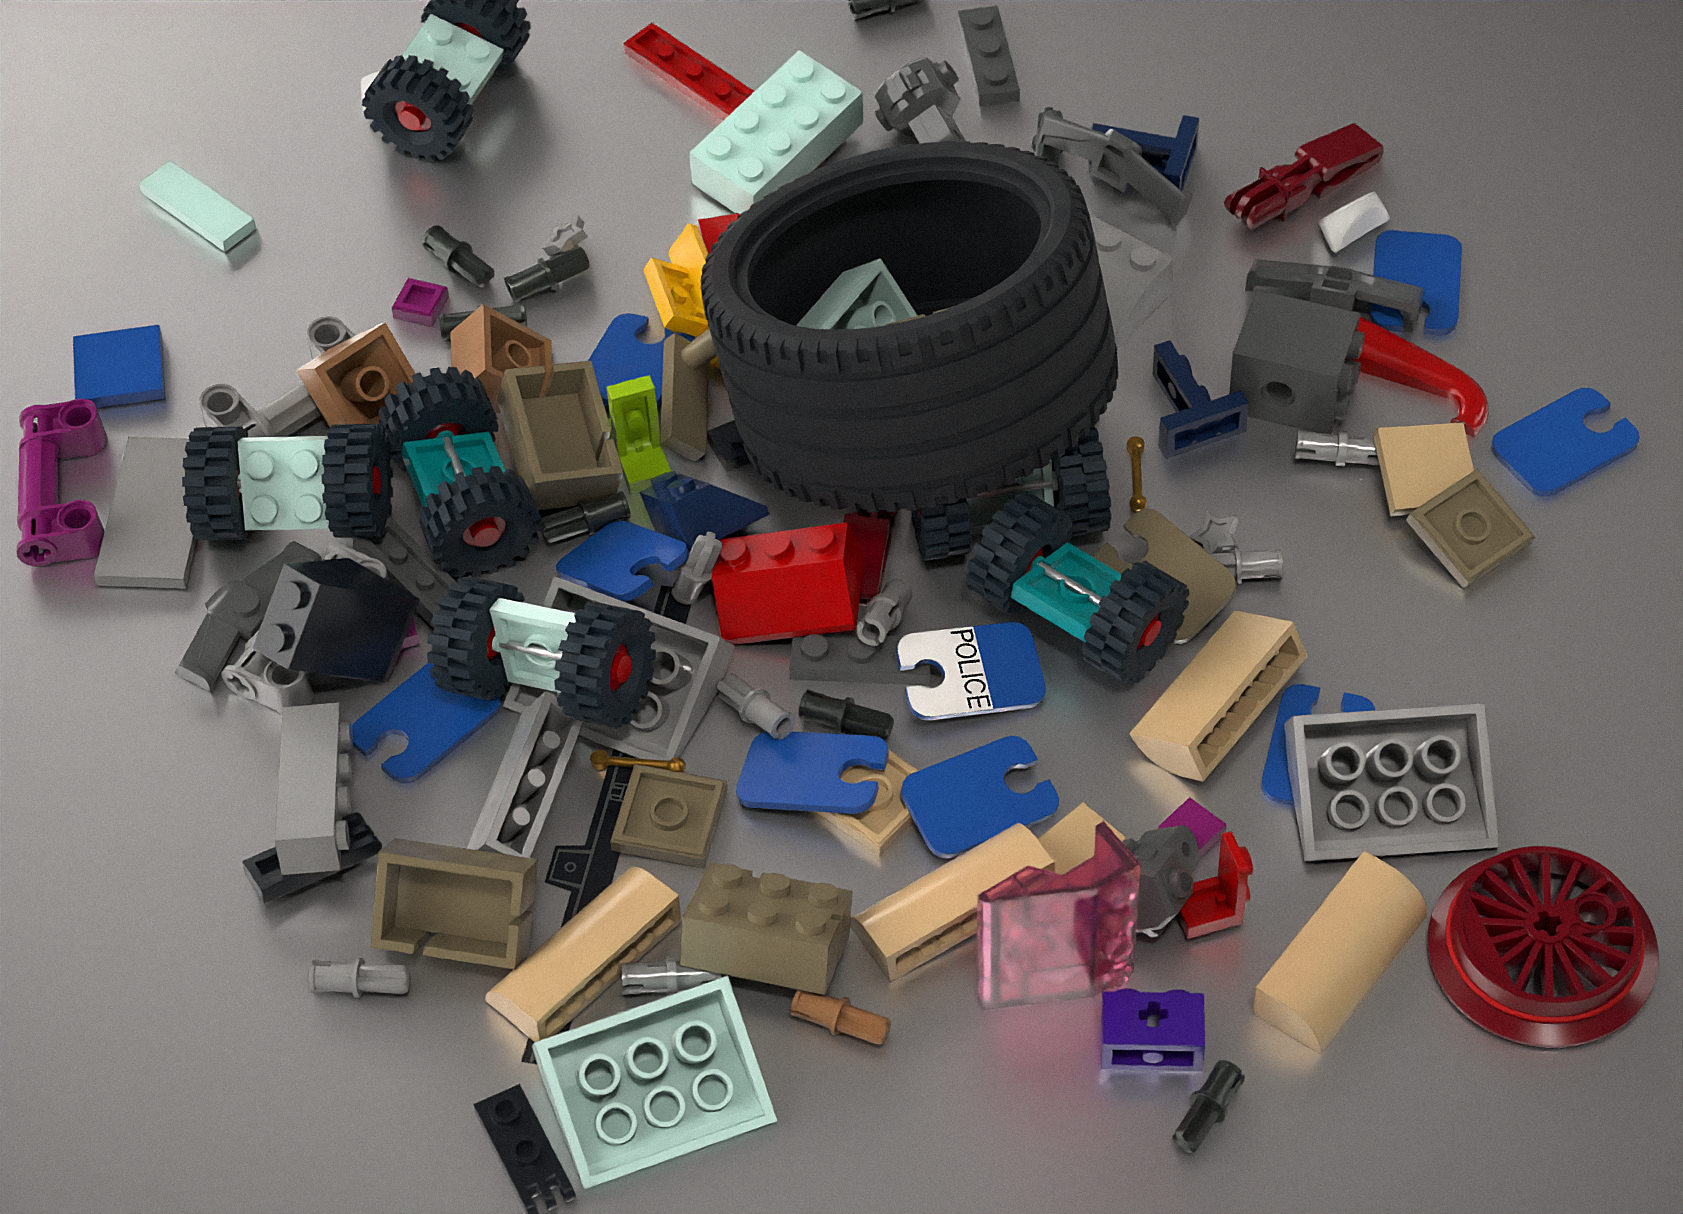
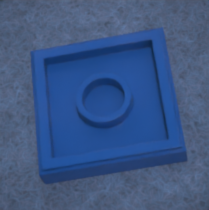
M159 325L73 336L75 399L90 400L96 405V408L165 399L162 333Z

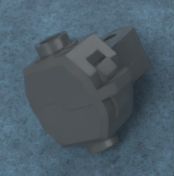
M923 57L907 63L888 77L877 90L874 97L880 108L875 111V115L888 132L895 128L908 138L916 137L919 144L926 142L966 141L952 117L961 98L954 86L959 81V78L947 61L944 60L939 64L927 57Z
M1179 825L1146 831L1138 841H1135L1133 838L1122 841L1114 851V855L1091 881L1089 887L1090 903L1095 910L1103 912L1108 926L1129 933L1144 932L1150 937L1160 936L1169 924V921L1177 915L1193 893V879L1191 875L1195 871L1199 859L1198 845L1193 832L1187 826Z

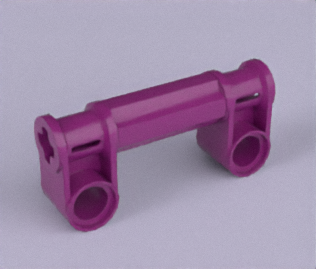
M75 399L69 402L29 406L22 410L19 415V424L23 429V438L19 442L17 526L21 531V541L17 545V557L21 562L31 566H45L55 562L96 557L99 555L105 532L96 507L86 500H74L58 504V460L90 457L101 452L107 445V434L96 405L87 399ZM39 547L43 549L42 553H39Z

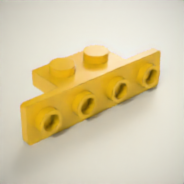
M690 223L687 224L669 249L668 255L671 263L651 258L643 271L664 327L674 333H685L698 337L709 329L704 312L700 281L702 267L706 264L705 259L708 252L698 227ZM718 356L709 361L711 366L720 367Z

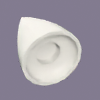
M1374 191L1324 217L1319 221V225L1331 250L1336 253L1376 227L1390 221V216Z

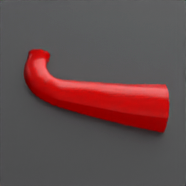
M1360 317L1358 331L1365 333L1360 358H1355V361L1362 363L1360 372L1451 400L1457 408L1458 415L1456 418L1451 419L1450 423L1463 422L1466 434L1475 437L1485 425L1489 414L1487 398L1480 385L1464 371L1449 362Z

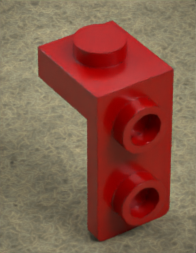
M1232 831L1221 834L1218 875L1194 882L1192 895L1177 913L1187 939L1243 924L1245 903L1250 902V891L1247 884L1248 876L1253 874V864L1245 846H1238Z

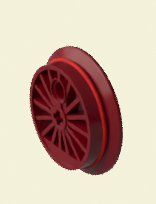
M1550 846L1521 847L1500 853L1472 865L1451 881L1442 892L1435 904L1428 927L1427 945L1430 964L1437 982L1452 1004L1472 1022L1486 1031L1512 1042L1544 1048L1573 1047L1597 1041L1616 1032L1632 1020L1645 1005L1657 977L1659 966L1657 938L1649 916L1641 903L1626 888L1622 881L1605 866L1583 854L1563 848ZM1538 871L1539 898L1525 872ZM1550 872L1567 876L1553 905H1551ZM1509 875L1518 894L1500 878ZM1578 880L1590 886L1576 898L1569 899ZM1482 888H1484L1496 900L1479 894L1478 892ZM1622 920L1624 926H1614L1615 921ZM1586 922H1592V923H1595L1596 925H1595V926H1594V925H1590V924H1587ZM1609 945L1630 946L1629 954L1612 948ZM1525 960L1526 962L1514 985L1508 972ZM1597 963H1600L1619 972L1614 977H1612ZM1553 967L1556 968L1569 996L1554 997ZM1535 968L1541 969L1542 995L1525 992ZM1575 969L1594 985L1596 989L1586 992Z

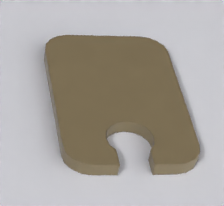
M1147 508L1140 510L1123 527L1133 537L1141 538L1148 544L1146 555L1138 562L1147 561L1187 585L1186 588L1189 590V596L1186 598L1189 601L1188 608L1182 612L1185 618L1182 625L1177 627L1175 631L1177 636L1171 642L1173 644L1187 643L1233 598L1237 590L1236 579L1226 567L1160 512ZM1108 542L1093 557L1120 574L1127 568L1132 569L1134 564L1122 561L1117 550Z

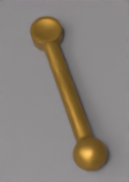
M1134 436L1127 440V452L1132 455L1133 497H1131L1129 504L1132 510L1138 512L1147 506V500L1142 495L1140 456L1144 452L1145 442L1142 438Z
M596 750L590 755L592 767L596 770H603L609 765L634 767V764L666 769L673 772L684 773L686 770L685 761L679 757H674L669 761L608 756L605 750Z

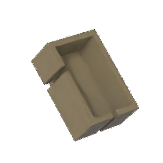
M592 361L553 364L544 393L545 397L540 398L546 374L544 365L505 369L497 401L518 477L521 475L525 480L537 510L578 506L577 502L580 500L588 503L616 494L623 470L614 439H609L611 428Z
M395 838L378 853L370 948L414 954L430 939V932L437 934L424 945L423 956L516 969L529 955L533 911H528L527 909L534 902L538 859Z
M710 862L683 915L680 966L825 995L835 973L836 964L839 963L849 940L853 891L837 888L829 883H812L792 879L778 873H762L760 878L752 877L753 871L741 869L733 864Z

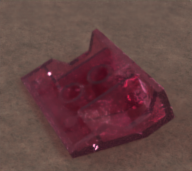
M1104 821L1095 826L1094 856L1063 875L1028 865L977 895L978 1004L983 1010L1094 997L1107 988L1116 989L1120 987L1134 973L1141 863Z

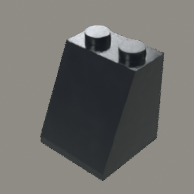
M350 558L284 563L253 649L288 670L382 683L388 682L420 599Z

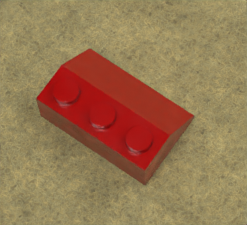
M848 522L719 539L722 542V549L713 566L712 581L721 637L732 645L857 629L864 554Z

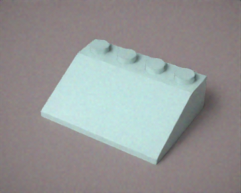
M728 976L537 1041L532 1045L548 1097L583 1189L777 1121Z

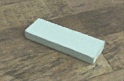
M171 160L139 183L142 194L224 252L256 229L253 217Z

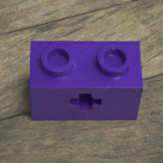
M1130 988L1117 991H1102L1101 1070L1203 1072L1205 1053L1204 993H1190L1180 989L1167 992H1139Z

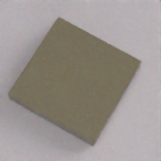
M1478 469L1412 511L1406 519L1463 589H1466L1525 549L1536 538Z
M634 764L610 841L611 851L705 868L728 791L727 781Z

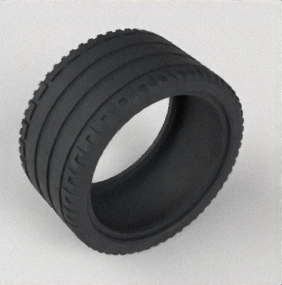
M970 141L909 144L853 156L818 168L809 174L802 175L794 181L782 185L778 190L765 195L764 199L752 204L749 210L742 212L737 220L731 222L727 226V230L719 235L718 242L712 245L711 253L706 256V264L702 267L700 280L705 316L718 356L719 366L728 392L738 434L746 454L757 473L763 475L766 482L773 483L774 488L777 490H785L786 495L799 497L800 501L806 503L814 502L816 506L820 507L830 505L831 509L841 510L848 508L849 511L853 512L867 510L868 512H879L881 510L897 512L900 509L910 511L928 506V508L937 507L938 504L947 502L948 504L955 503L959 499H970L977 497V494L995 491L1001 485H1010L1016 482V479L1019 477H1027L1033 474L1034 469L1050 464L1051 459L1059 458L1065 454V449L1074 447L1078 443V438L1086 436L1090 432V427L1098 423L1100 420L1099 415L1105 413L1107 403L1111 402L1113 398V391L1116 390V380L1118 379V357L1091 217L1079 185H1076L1073 177L1068 176L1067 171L1060 169L1054 162H1048L1047 158L1043 156H1035L1033 152L1020 151V148L1005 147L1002 144L988 145L987 142L971 143ZM880 258L917 316L925 314V317L910 321L861 329L832 330L796 326L842 272ZM946 309V310H944V311L937 312V313H934V314H933V312H935V311H939V310Z

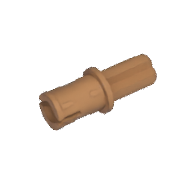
M797 989L792 1000L791 1016L830 1029V1034L834 1036L839 1035L841 1031L874 1044H884L891 1028V1021L888 1018L850 1005V999L845 996L837 999L832 996Z

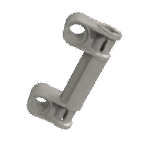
M327 316L314 320L307 329L312 360L328 349L356 335L338 318ZM303 382L258 411L230 385L215 384L204 390L200 396V407L205 427L241 426L247 430L248 438L287 437L322 414Z
M337 541L332 542L326 549L327 556L323 560L350 558L390 581L384 563L378 559L370 558ZM259 630L245 644L246 651L234 665H227L221 672L223 681L233 692L243 698L252 699L276 710L280 714H282L283 707L312 705L314 702V692L307 672L288 670L253 649Z

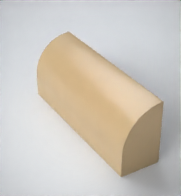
M1234 610L1129 733L1138 748L1151 761L1166 771L1204 782L1308 657L1294 622Z
M1016 823L851 917L850 927L887 979L892 982L1048 892L1050 887L1056 885L1055 861L1026 826Z
M1363 851L1255 988L1253 1014L1321 1054L1427 917V907L1418 889L1397 869L1370 853Z
M630 867L520 963L516 969L495 985L486 994V1002L534 1042L555 1036L622 975L621 963H636L682 922L679 895L648 871L639 867Z

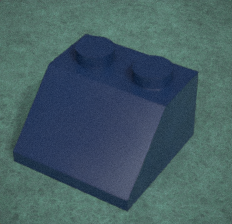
M676 471L666 472L651 480V487L639 492L655 532L686 543L689 552L699 535L705 536L707 532H713L716 534L715 539L719 540L770 515L766 505L712 484L676 473Z

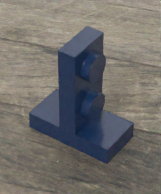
M1183 115L1176 138L1093 123L1091 128L1105 134L1109 129H1113L1136 142L1142 148V158L1183 192L1198 147V117Z
M1170 340L1154 345L1153 376L1176 412L1160 418L1158 447L1165 459L1246 432L1249 402L1242 391L1211 400L1204 385L1199 386L1192 376L1191 365L1187 357L1179 355Z

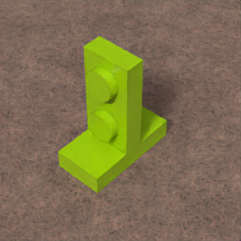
M650 375L626 380L607 387L610 411L608 421L611 428L609 439H614L623 470V477L630 495L637 494L651 487L652 479L671 471L660 445L661 437L656 392Z

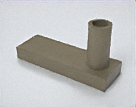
M709 329L692 342L674 333L664 341L660 445L693 462H696L706 454L708 362L717 356Z

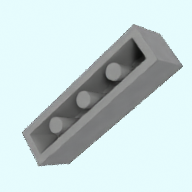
M545 691L521 713L467 849L531 857L584 722L566 716L562 712L564 707L558 705L557 696Z
M339 702L282 708L274 840L282 875L340 870L341 850H347L350 846L347 820L342 821V817L351 814L350 792L348 786L344 787V782H352L351 758L349 753L345 754V750L353 749V730L351 721H343Z

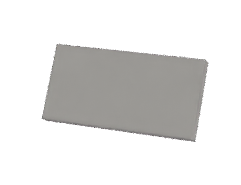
M128 437L94 572L96 585L186 589L197 543L195 535H192L190 531L191 523H187V506H184L183 503L185 487H182V477H185V469L182 466L183 458L187 457L185 445L186 442H190L189 439Z

